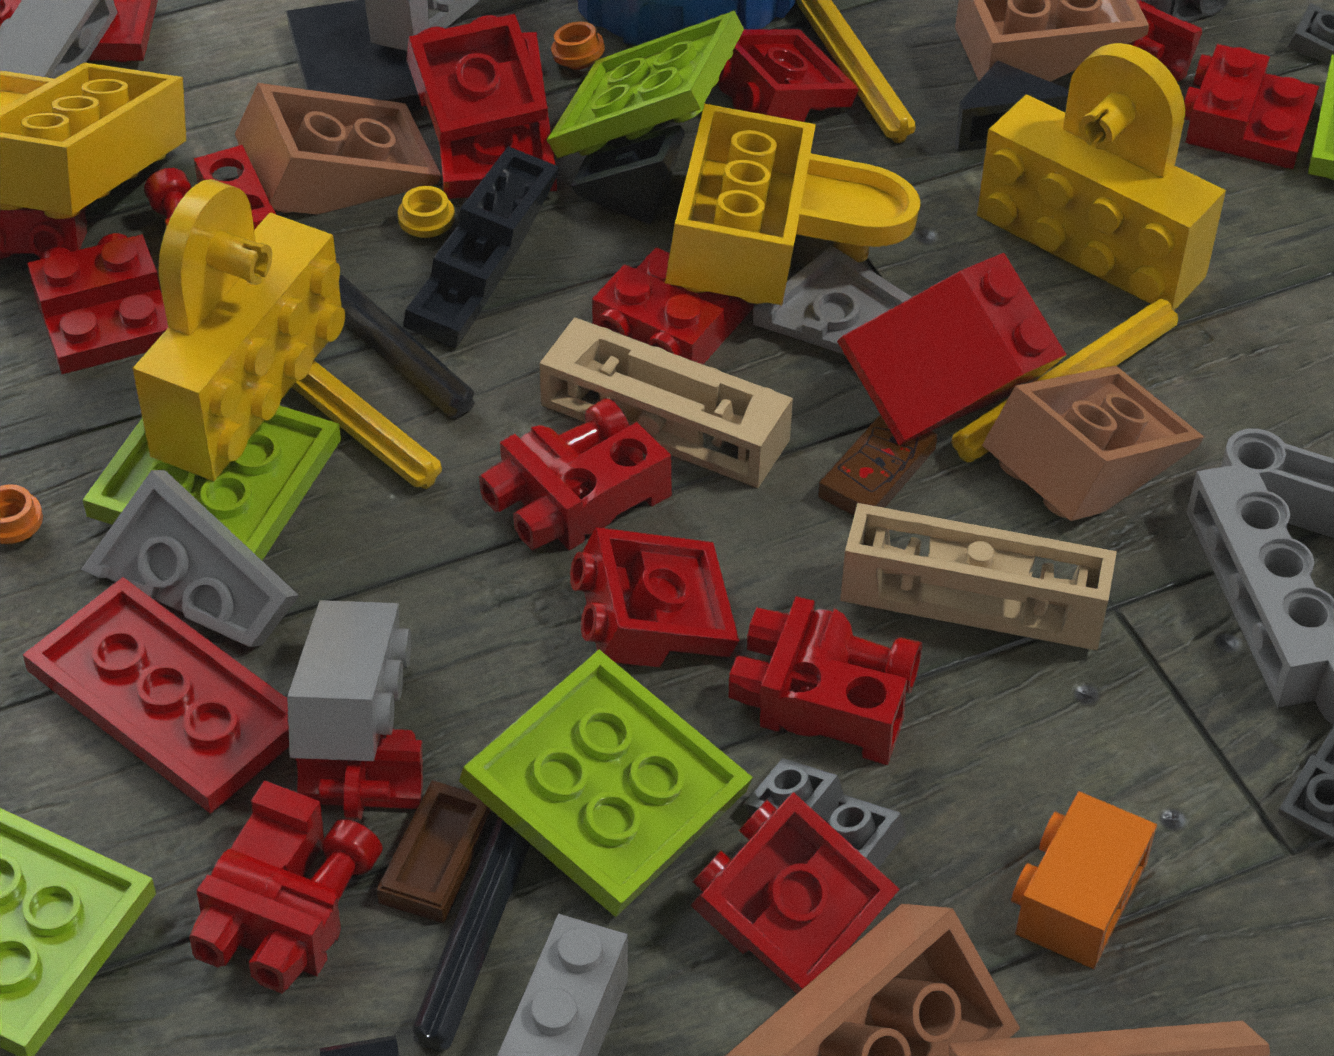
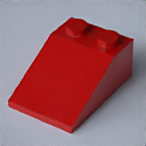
M1005 253L960 270L844 334L837 340L899 446L1011 395L1016 385L1034 382L1067 355Z

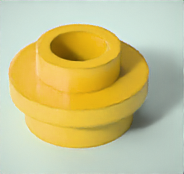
M419 186L409 190L404 195L397 211L400 227L406 233L421 238H432L446 232L451 228L455 220L453 204L444 191L433 186Z

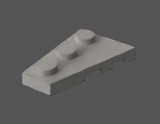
M831 245L787 281L782 306L761 303L753 308V325L844 354L837 342L840 337L910 299L911 296Z
M151 470L81 569L98 578H108L115 582L124 577L152 599L183 612L185 618L249 647L263 645L299 597L289 585L165 470Z

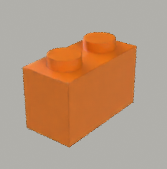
M1078 791L1066 815L1055 811L1051 816L1039 846V850L1045 852L1039 866L1027 863L1019 876L1011 898L1012 903L1021 906L1015 934L1095 969L1147 865L1157 824Z

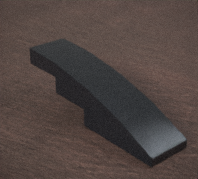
M509 146L505 149L461 207L457 228L433 258L431 276L405 309L404 328L455 349L458 347L488 302L525 239L558 176L559 166Z

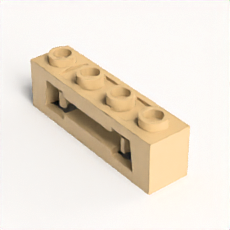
M575 317L540 362L542 406L585 422V411L594 404L581 399L590 390L599 393L600 401L604 398L614 399V402L626 416L629 426L635 422L640 424L672 456L756 488L760 487L790 441L793 398ZM703 432L713 436L712 444L719 448L724 441L738 446V459L705 448Z
M857 503L845 549L840 601L1098 651L1117 551ZM889 530L930 536L928 557L919 556L921 540L915 537H911L905 550L891 546ZM1035 556L1078 565L1072 580L1054 578L1053 563H1044L1042 565L1040 578L1032 577L1033 572H1031Z

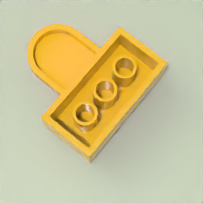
M1114 43L1096 49L1076 68L1071 78L1065 112L1026 94L988 129L977 216L1150 304L1159 299H1165L1171 303L1172 310L1175 311L1207 276L1226 190L1175 166L1185 118V104L1180 87L1171 72L1161 61L1147 51L1129 44Z
M85 62L55 79L0 71L1 210L30 208L42 210L47 217L55 219L77 216L81 209L99 198L106 197L110 194V190L128 179L137 177L138 172L153 162L164 159L167 153L187 141L183 77Z
M704 103L674 224L665 284L681 286L688 291L696 293L708 291L739 297L744 301L754 304L771 303L782 306L796 234L834 241V247L860 263L867 260L869 247L893 245L907 239L913 233L920 209V197L908 181L884 168L812 154L811 148L816 124Z
M217 180L201 181L185 194L169 220L159 255V280L168 328L132 368L150 457L215 481L231 461H236L242 455L249 438L262 422L271 419L275 415L281 399L297 380L300 381L306 377L311 369L313 360L328 342H333L337 339L344 326L345 310L341 307L339 289L340 266L336 263L333 234L273 213H269L254 230L251 206L246 194L239 188Z

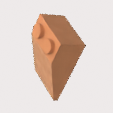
M959 0L955 29L978 81L998 60L1051 82L1076 70L1090 54L1104 45L1114 43L1129 44L1147 35L1149 24L1136 0Z
M258 83L234 134L238 144L243 145L270 205H272L274 210L283 213L298 212L318 215L408 192L419 186L436 185L442 176L406 103Z
M1111 366L1016 385L982 446L1000 460V467L1008 475L1026 482L1043 497L1045 506L1051 512L1074 521L1106 512L1199 447L1204 436L1119 367Z

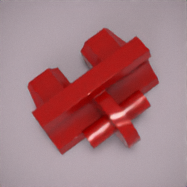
M1136 0L1149 24V31L1147 35L1129 43V45L1141 48L1156 57L1167 67L1176 81L1179 82L1185 79L1192 58L1196 53L1202 29L1158 10L1144 1Z
M393 729L391 735H381L374 761L296 758L298 769L297 793L318 800L320 804L344 805V816L347 820H361L364 806L418 809L423 799L422 740H416L412 730Z

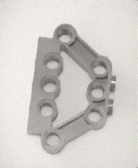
M1244 429L1234 433L1228 439L1221 467L1196 471L1186 513L1277 707L1315 701L1325 719L1334 725V598L1326 591L1315 586L1311 578L1315 563L1313 554L1306 545L1292 539L1287 530L1289 523L1334 538V459L1286 444L1280 437L1269 431Z

